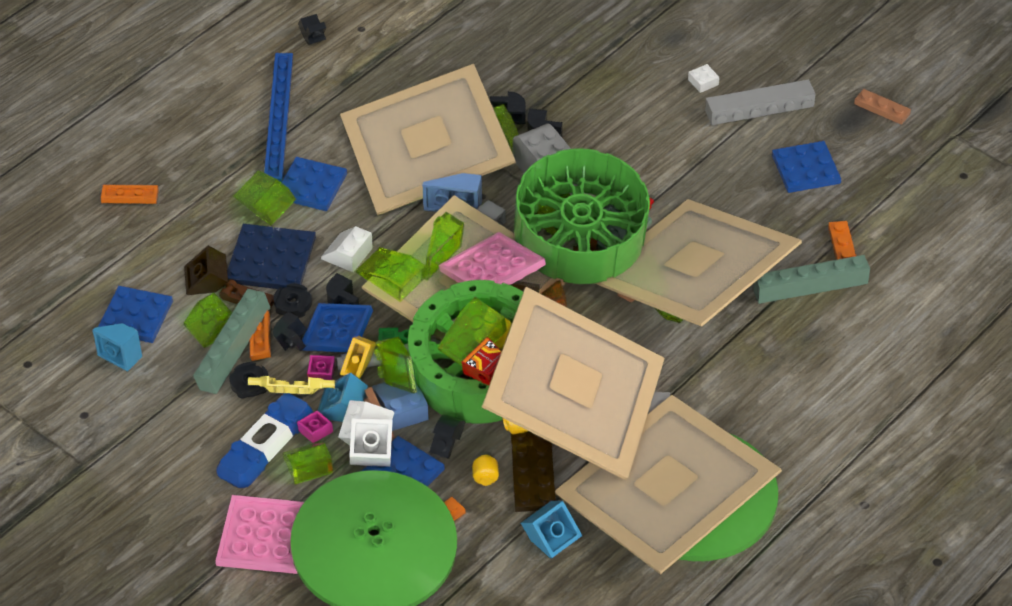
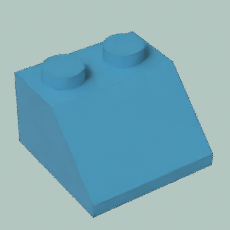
M121 323L93 329L97 355L126 371H129L142 358L138 331L134 327Z
M352 373L341 377L335 381V388L324 389L317 411L328 420L343 422L349 401H364L366 398L365 390L368 385Z
M550 501L521 522L530 541L549 558H553L582 536L563 501Z

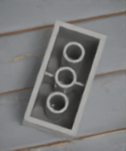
M548 123L513 138L515 164L523 173L544 156L555 154L557 151L571 149L554 127ZM572 193L562 194L559 196L562 198H567L571 196Z

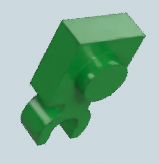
M379 328V348L398 346V343L408 344V338L406 337H408L409 329L399 332L398 328Z

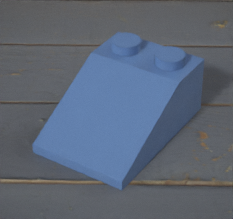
M461 173L425 181L422 184L425 211L437 212L454 195L475 209L482 204V175Z
M409 375L371 386L380 406L394 412L392 431L429 420L428 404L421 390Z

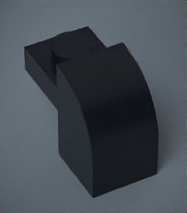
M317 14L299 20L300 31L308 45L326 40L324 35L326 25L324 22L320 23Z
M508 91V96H490V103L495 114H508V124H526V102L520 94Z
M529 108L527 131L548 123L554 127L561 137L563 136V122L547 121V110Z
M336 273L326 286L328 304L359 305L358 297L352 295V280Z
M288 311L275 324L273 336L285 351L288 348H296L301 352L306 347L300 337L307 329L297 316Z
M442 415L434 428L433 433L435 435L429 453L450 459L455 440H460L466 421L449 415Z

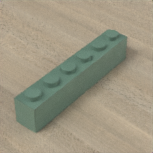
M865 255L771 271L765 273L754 283L753 291L758 304L864 285L868 284L870 267Z
M252 289L246 290L193 375L201 391L218 393L249 343L251 336L257 330V326L262 322L265 313L270 309L264 292Z

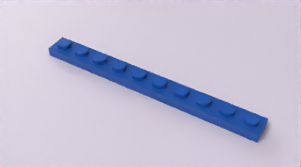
M275 53L264 184H281L283 181L293 53Z

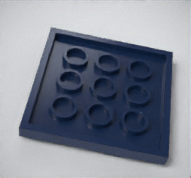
M243 223L227 270L228 280L232 279L240 285L279 289L280 287L283 289L290 283L302 285L316 239V232Z

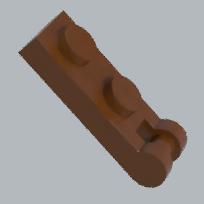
M229 279L228 283L225 284L226 288L221 290L219 296L225 301L238 304L247 289H256L237 284L236 281ZM265 293L271 309L274 304V295Z

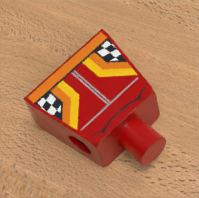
M487 337L462 361L463 373L489 386L502 351Z

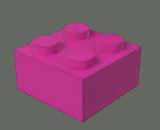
M310 355L307 376L333 380L335 356Z
M315 411L297 422L298 431L312 443L333 432L332 422L319 411Z

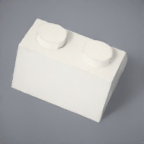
M356 226L341 232L321 256V259L354 272L373 249L372 233Z
M350 400L338 438L350 445L352 418L392 420L394 412L368 402Z
M352 418L350 465L390 467L392 420Z

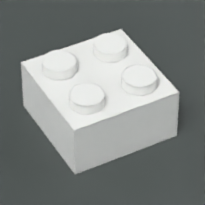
M708 64L688 73V80L700 93L719 85V76Z

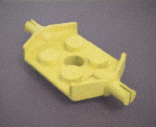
M262 376L260 378L248 377V385L265 387L271 393L312 395L320 389L335 388V380L308 377V383L305 381H294V385H289V382L276 380V378H270L269 376Z

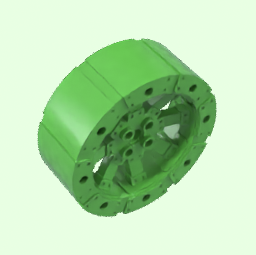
M592 149L557 151L555 154L544 156L536 161L521 178V183L518 185L516 193L515 241L545 258L546 265L539 268L538 271L548 277L563 279V282L573 284H592L607 281V278L616 277L628 270L641 254L642 246L644 247L650 208L648 190L645 183L641 181L640 175L630 165L611 154L601 153ZM572 193V195L567 198H562L559 196L562 194ZM611 204L618 209V211H620V213L607 211L603 208ZM547 205L556 209L553 213L535 215L542 206ZM608 225L619 226L621 229L627 230V233L621 240L617 236L615 237L606 227ZM553 226L554 228H559L552 238H549L547 241L542 236L537 235V232L543 228ZM590 237L599 240L607 248L600 251H591ZM575 238L578 244V251L564 248L562 245L567 240Z
M492 280L465 281L451 285L447 290L443 291L442 289L418 309L413 317V324L410 325L408 333L410 360L414 382L421 390L427 404L436 412L473 424L492 423L503 420L502 417L482 408L489 388L488 385L476 379H463L459 377L464 374L462 361L479 345L475 339V329L482 320L481 314L483 312H494L512 323L523 291L505 283L497 284ZM460 315H470L471 323H469V330L464 327L460 328L452 320ZM438 329L446 333L454 342L450 344H436V342L431 341V335ZM438 358L455 360V363L448 368L442 369L433 360ZM479 386H486V388L480 389Z

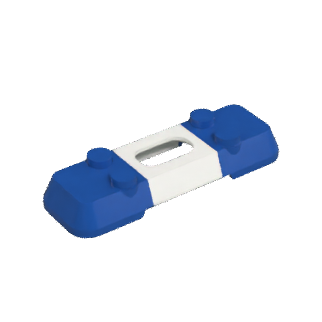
M284 393L276 402L270 403L266 413L239 441L232 443L231 450L220 460L216 468L218 477L238 488L250 486L265 470L266 465L295 434L299 433L297 422L312 414V408L305 401L290 393ZM271 423L277 427L276 431L265 443L256 444L252 441L254 434L264 424Z

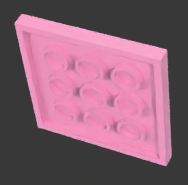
M498 232L441 263L439 269L440 272L458 283L471 280H492L497 284L505 283L511 285L545 266L546 263L545 258Z
M232 495L216 557V566L298 574L291 555V531L296 515L304 502Z

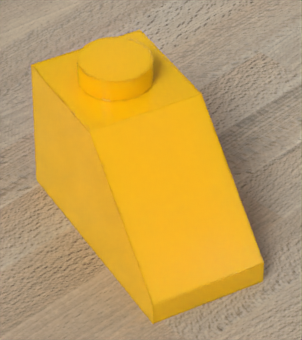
M361 336L353 337L340 375L345 376L352 373L360 379L371 361L377 343Z

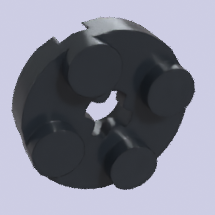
M290 283L286 285V288L281 289L280 287L277 289L273 297L277 314L285 315L289 311L298 318H302L311 308L312 295L304 285Z
M254 362L242 363L234 368L235 371L229 376L232 391L241 399L267 392L265 387L248 385L247 382L248 377L260 378L262 376H269L264 366L261 368L256 366Z

